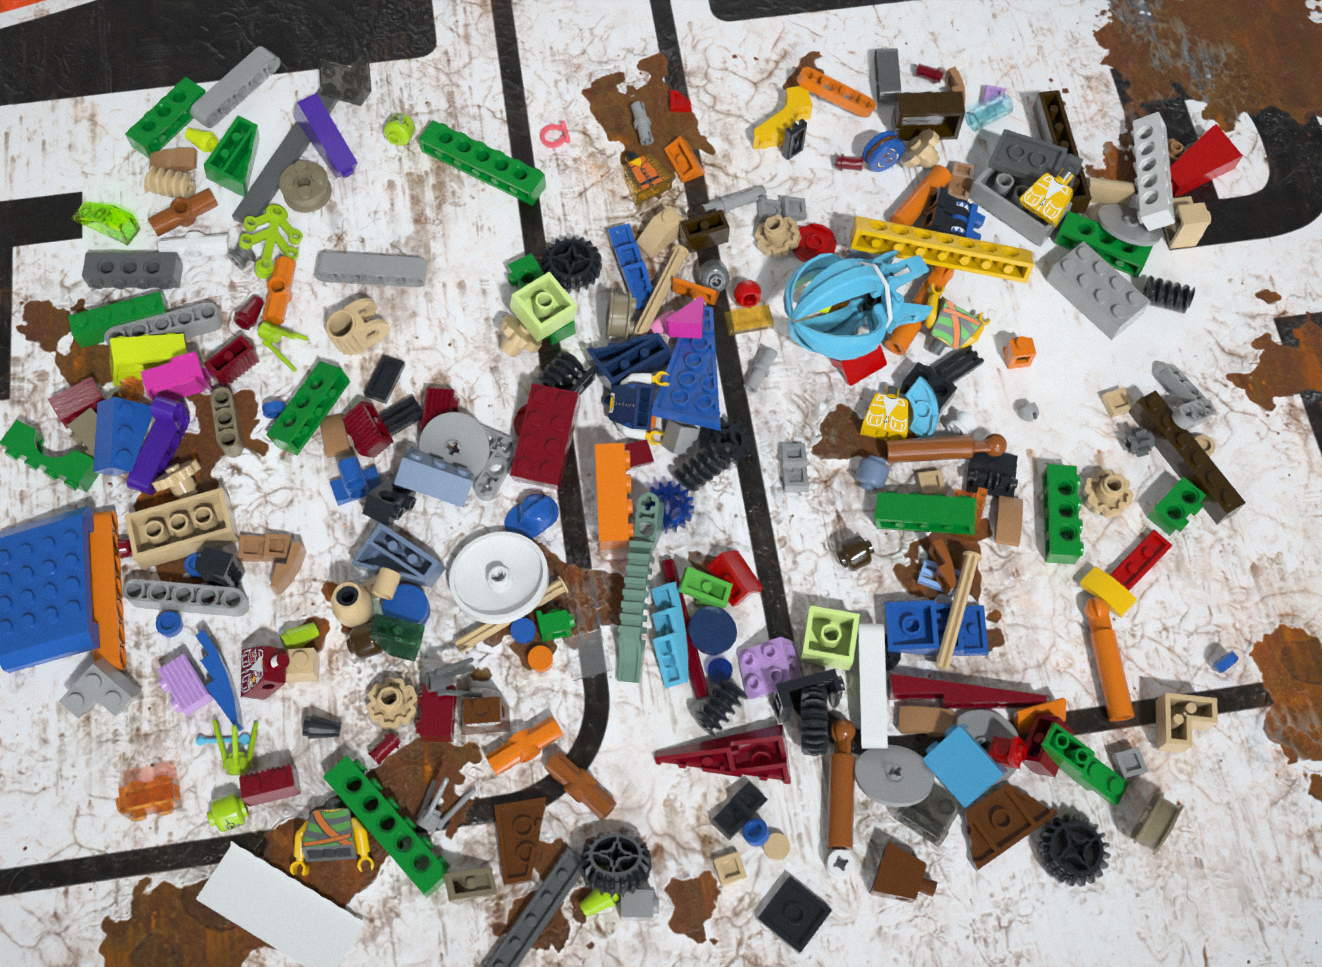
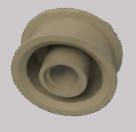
M299 160L282 172L279 179V188L285 203L297 212L309 213L321 209L327 204L332 194V187L325 169L312 161Z
M610 289L606 315L607 340L611 336L621 337L627 342L628 335H633L634 321L630 320L631 313L636 309V297H632V291L624 294L615 293L613 289Z
M1158 792L1154 793L1148 803L1152 808L1148 809L1145 807L1138 819L1142 825L1136 824L1129 838L1133 839V843L1139 841L1151 848L1154 856L1169 836L1184 807L1183 804L1177 806L1165 799L1163 792L1161 794Z

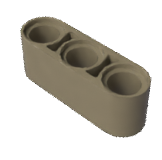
M219 387L212 391L210 397L216 439L223 453L227 457L235 458L241 455L244 450L238 405L228 388ZM230 441H234L233 444L226 446Z

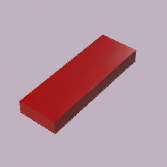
M1153 529L1117 566L1110 576L1130 591L1173 545Z

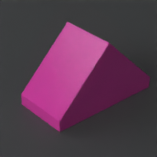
M702 296L665 320L667 336L702 339L704 321V298Z

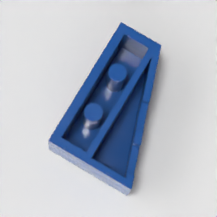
M117 397L98 402L94 473L115 477L132 472L152 420L150 405Z

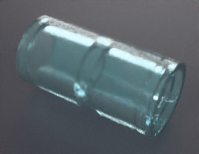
M1002 93L966 112V122L970 129L976 132L1012 113L1013 103L1007 94Z

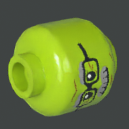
M395 113L391 115L384 126L386 139L397 146L408 144L415 133V124L407 114Z
M235 793L212 800L211 810L207 811L211 827L216 825L221 832L244 825L246 817L249 816L247 805Z

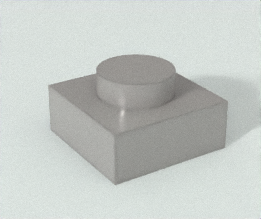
M1139 747L1112 755L1118 773L1123 779H1129L1148 772Z

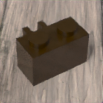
M699 206L700 216L694 215L692 209L687 210L688 219L680 221L679 237L682 245L689 251V254L729 242L730 227L722 209L705 214L704 206Z

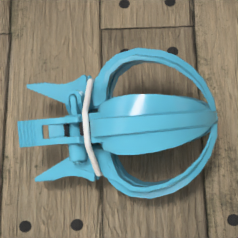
M898 250L889 251V253H884L874 259H843L832 253L820 254L798 266L790 276L783 296L784 310L788 318L793 317L794 320H798L849 299L850 303L847 307L799 322L790 320L787 322V332L795 343L800 344L808 351L820 353L829 358L852 360L865 356L877 349L885 336L886 330L890 334L900 325L918 323L926 320L933 306L905 303L902 294L896 291L897 288L927 273L929 268L920 255L892 264ZM907 267L910 270L909 273L894 276V274L902 271ZM811 281L804 289L793 311L794 290ZM860 327L869 330V333L855 335Z

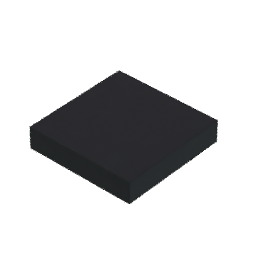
M789 876L757 920L795 952L800 954L829 916L832 909Z

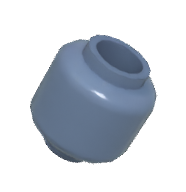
M873 455L860 460L855 473V479L861 483L860 488L873 492L874 488L881 489L884 487L890 472V468L886 465V460Z

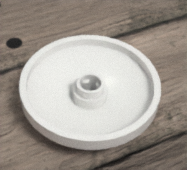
M513 532L489 533L471 541L456 556L449 575L450 590L457 606L470 618L487 624H504L524 617L541 602L549 583V569L541 549L529 538Z

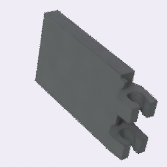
M1004 129L989 160L988 167L1035 183L1045 173L1056 178L1062 168L1078 175L1083 158L1067 154V148ZM1074 175L1073 178L1070 180V182L1067 184V186L1070 187L1071 189H1072L1073 184H1074V180H1075V177H1076L1075 175Z

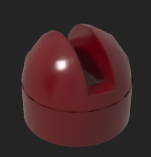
M129 538L118 539L120 558L133 556Z

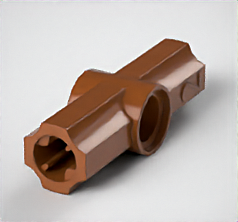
M207 188L188 199H175L170 204V208L149 218L148 221L159 237L178 226H191L196 221V217L219 205L210 189Z
M560 751L548 760L544 767L545 770L564 786L563 789L576 802L583 803L601 821L613 811L617 802L597 785V781L582 768L579 769Z

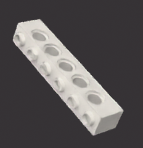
M1159 112L1134 120L1133 130L1131 131V137L1135 143V146H1132V152L1136 159V162H1133V167L1137 174V178L1134 181L1139 193L1136 195V201L1140 207V211H1137V217L1140 224L1144 223L1148 231L1175 223L1166 125Z

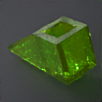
M84 201L72 217V220L127 246L141 230L133 214L114 205Z

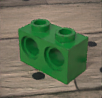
M1182 477L1151 511L1147 518L1171 536L1175 530L1181 532L1190 522L1186 519L1190 514L1195 516L1203 508L1204 505L1201 501L1207 495L1186 478ZM1182 497L1186 498L1189 503L1185 502ZM1167 513L1172 514L1175 519L1170 518Z

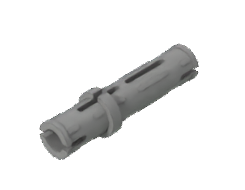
M761 185L732 196H721L718 200L702 204L701 206H704L705 214L721 209L724 214H727L729 210L757 202L760 198L767 199V195H764L766 194V189Z

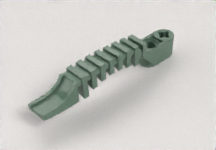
M650 492L642 494L638 499L633 541H629V547L632 549L627 554L629 561L625 569L627 576L624 577L625 589L622 592L624 600L621 601L622 613H620L619 618L621 625L618 627L620 637L618 638L619 667L617 681L640 683L646 640H641V634H647V628L642 627V622H647V616L643 615V611L648 609V604L644 602L645 598L649 597L646 586H650L651 580L647 578L648 575H652V568L649 567V563L654 564L653 551H655L661 537L664 517L663 501ZM653 501L655 503V506H651L649 510L647 508V505H651ZM652 524L653 531L651 534L644 535V528Z

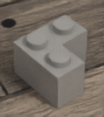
M101 658L85 671L58 702L77 718L88 713L97 702L116 717L126 710L142 691L106 659Z

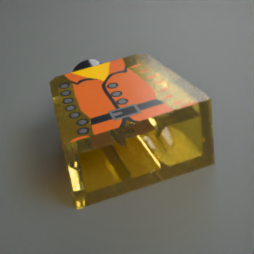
M631 151L625 156L627 164L623 166L624 180L635 205H639L672 189L671 173L652 154L648 153L639 157L635 151Z

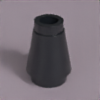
M313 713L312 716L305 715L302 736H308V739L340 737L342 722Z

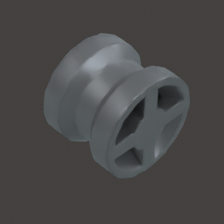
M239 242L234 250L227 252V257L241 270L246 268V264L249 261L256 259L254 252L251 249L241 248Z

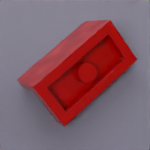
M880 344L876 350L857 359L837 360L830 358L832 365L842 370L845 380L850 386L887 365Z
M738 550L721 552L706 566L711 576L733 584L728 599L732 607L738 606L750 594L761 592L764 589Z

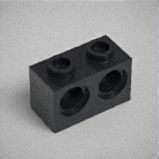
M918 362L903 380L900 393L905 395L916 380L922 376L930 385L934 394L938 392L943 395L938 396L935 394L940 415L953 399L958 387L951 380L935 373L930 366Z
M391 476L367 493L362 514L385 526L390 525L395 520H399L407 511H411L417 500L415 498L416 491L394 484L396 478L394 476Z
M205 546L203 552L196 558L195 569L208 585L238 589L245 570L234 554Z

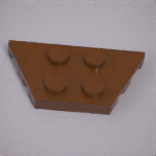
M1004 784L963 813L974 869L978 871L1055 817L1058 812L1053 808L1049 809L1036 802L1037 799L1028 794L1020 793L1017 788L1010 784Z

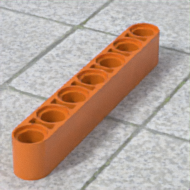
M107 510L93 513L94 532L88 533L93 622L99 624L100 648L93 650L94 662L104 658L118 671L126 669L127 660L121 561L117 543L119 528L115 511Z

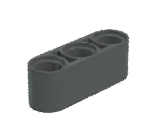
M876 48L874 66L877 101L895 102L897 93H901L898 49Z

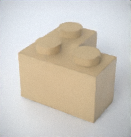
M1191 196L1173 198L1175 223L1163 227L1169 248L1196 246L1211 222V214L1207 211L1205 202L1193 204Z
M1166 692L1156 700V749L1158 751L1183 753L1192 747V729L1208 731L1218 724L1217 698Z

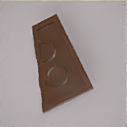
M546 797L494 805L504 886L529 883L532 880L546 807Z

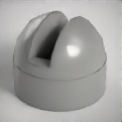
M1035 402L1028 404L1018 411L1022 419L1027 422H1032L1033 419L1036 420L1039 416V409Z

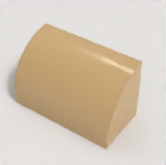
M1093 177L1086 178L1092 197L1091 203L1128 206L1135 193L1133 182Z

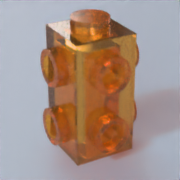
M160 775L154 777V781L145 783L144 781L129 782L127 787L119 788V797L116 798L117 810L121 815L130 819V821H142L147 819V815L156 813L159 816L172 814L174 809L182 808L179 782L170 777V775Z

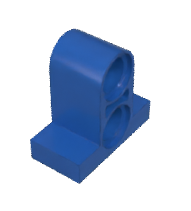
M355 457L341 460L337 464L341 478L330 481L338 506L366 497L367 493L382 483L376 466L363 470L359 460Z

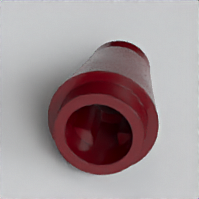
M252 296L235 312V324L244 330H250L251 327H255L264 301L258 296Z

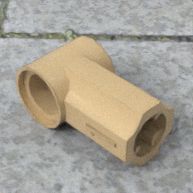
M380 568L378 575L366 579L363 587L368 590L372 599L380 597L392 600L402 576L391 569Z

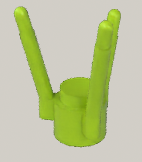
M264 321L258 329V337L263 339L262 345L268 347L287 367L296 372V367L272 343H278L282 336L305 341L308 340V337L274 325L269 321Z
M213 719L212 723L222 757L223 770H227L228 776L248 774V768L252 767V757L259 723L254 722L246 757L245 752H239L237 726H232L233 753H229L228 758L218 721Z

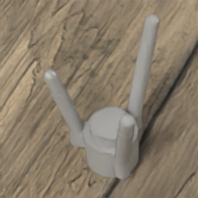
M444 778L431 805L428 806L436 785V780H432L415 823L431 833H434L436 828L442 830L445 823L476 792V788H471L440 819L442 813L435 808L449 782V778Z

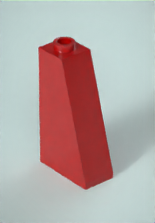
M1217 124L1213 125L1170 166L1173 198L1235 169L1243 157L1241 152Z

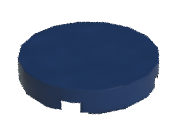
M715 606L703 607L694 613L688 623L687 631L688 635L690 634L693 646L704 654L715 656L725 653L736 641V623L731 615L721 608Z

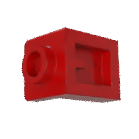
M993 736L989 755L997 764L1002 763L1004 767L1020 769L1021 762L1026 759L1027 747L1018 736H1013V739Z

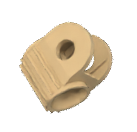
M370 298L356 300L345 306L342 310L331 314L329 319H327V324L325 325L327 330L325 332L339 352L350 356L358 355L366 348L377 344L386 337L389 332V325L385 320L377 318L366 323L376 314L377 305L374 300Z

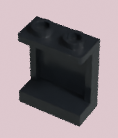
M834 668L775 684L772 701L779 723L790 720L793 704L801 702V690L803 688L815 685L825 687L832 708H837L840 699H842L843 691H845L842 676H837Z

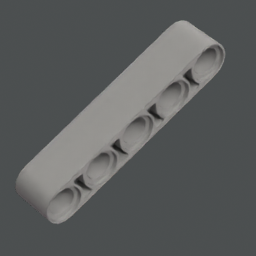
M263 46L256 48L192 105L190 115L205 127L213 128L278 70L280 66L279 57Z
M322 252L317 257L315 278L319 281L330 283L422 287L425 285L428 263L426 260L418 257Z
M204 302L114 326L106 331L104 339L109 347L110 338L119 336L138 337L141 334L153 336L175 333L184 334V339L220 329L223 325V318L214 303Z
M131 579L122 588L123 596L134 607L143 609L232 617L243 616L249 609L248 599L241 590L233 587ZM141 590L138 596L133 597L136 591ZM166 592L163 598L157 599L161 593ZM191 594L187 601L182 602V598L185 595ZM210 597H216L212 603L206 604ZM240 599L237 605L230 606L233 600Z

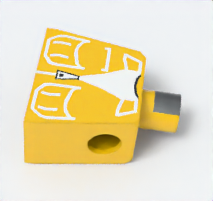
M1064 168L1061 169L1056 178L1045 173L1020 197V205L1056 228L1073 196V190L1067 184L1074 175Z
M887 386L885 394L876 393L864 418L860 435L882 440L906 439L908 433V401L898 398L900 392L898 387Z

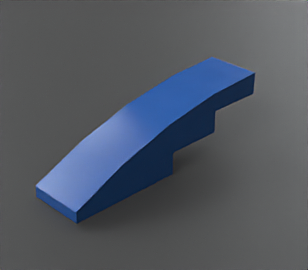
M630 223L608 229V234L627 291H632V297H636L635 310L645 308L653 288L638 244L635 242Z
M203 629L195 636L209 655L200 661L214 679L205 687L230 722L236 725L237 730L240 732L244 729L234 681L222 655L210 636Z

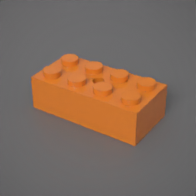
M624 443L595 444L600 550L629 549V541H633L634 537L633 522L628 523V518H633L632 498H627V494H631V474H626V470H630V450H625Z

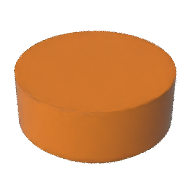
M545 646L532 648L528 654L529 666L536 672L549 670L553 664L551 650Z

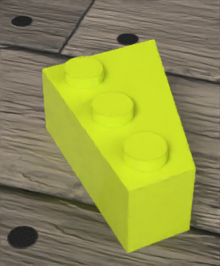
M167 333L165 335L153 336L145 334L138 337L119 336L110 338L109 364L113 387L119 386L122 380L134 378L135 382L142 380L141 371L171 363V358L187 354L184 334Z

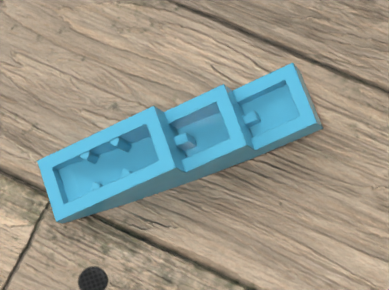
M672 582L651 589L657 613L652 614L658 636V638L652 640L665 688L688 682V650L683 610L677 584Z

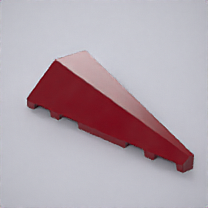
M783 724L655 751L656 765L669 763L676 764L678 768L683 769L689 766L701 768L703 772L736 777L749 775L759 777V780L767 781L769 778L782 780L783 784H791L788 748Z

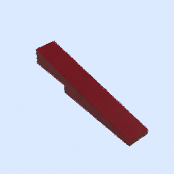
M890 674L887 680L889 700H939L940 708L1015 709L1027 708L1047 702L1046 695L898 674Z

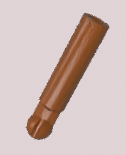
M996 433L989 434L983 440H974L971 435L886 440V459L888 464L970 459L976 452H986L990 456L997 457L1006 451L1007 442L1002 435Z
M841 718L836 720L830 729L834 740V753L829 756L826 848L846 851L853 849L855 756L851 754V741L854 739L856 731L851 721Z

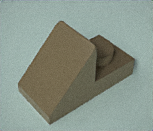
M492 867L451 872L443 875L449 902L456 905H461L470 899L497 894Z

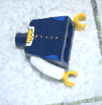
M663 371L658 372L656 375L651 373H633L622 380L620 385L611 388V395L605 397L604 406L609 409V420L616 422V426L624 436L639 440L648 439L652 445L662 443L656 441L654 435H664L663 431L656 430L650 433L646 432V430L651 428V410L655 392V385H652V383H657L663 387L669 386L670 383H661L660 379L663 375L668 376L670 374Z

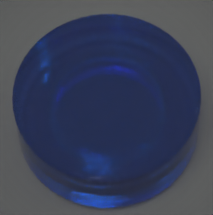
M715 658L709 663L707 675L713 683L719 684L721 680L729 681L732 677L733 668L728 660Z

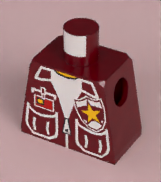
M258 646L242 650L241 697L265 700L285 684L286 667L290 664V658L286 654L285 649Z

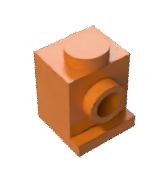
M1015 337L1009 340L1006 347H1003L1007 369L1030 367L1037 354L1032 337Z

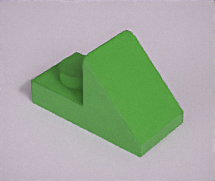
M687 566L684 569L678 592L696 598L694 603L696 605L725 608L733 584Z

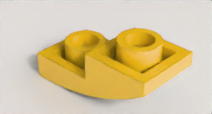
M1097 566L1080 581L1082 589L1095 597L1104 599L1109 605V611L1120 618L1137 602V599L1123 585Z

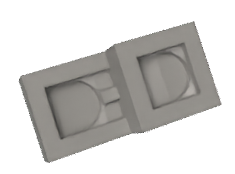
M784 196L782 201L760 198L758 202L759 222H765L768 217L781 215L782 218L790 216L795 221L805 220L807 217L805 198Z
M805 443L781 444L784 492H808L809 481Z

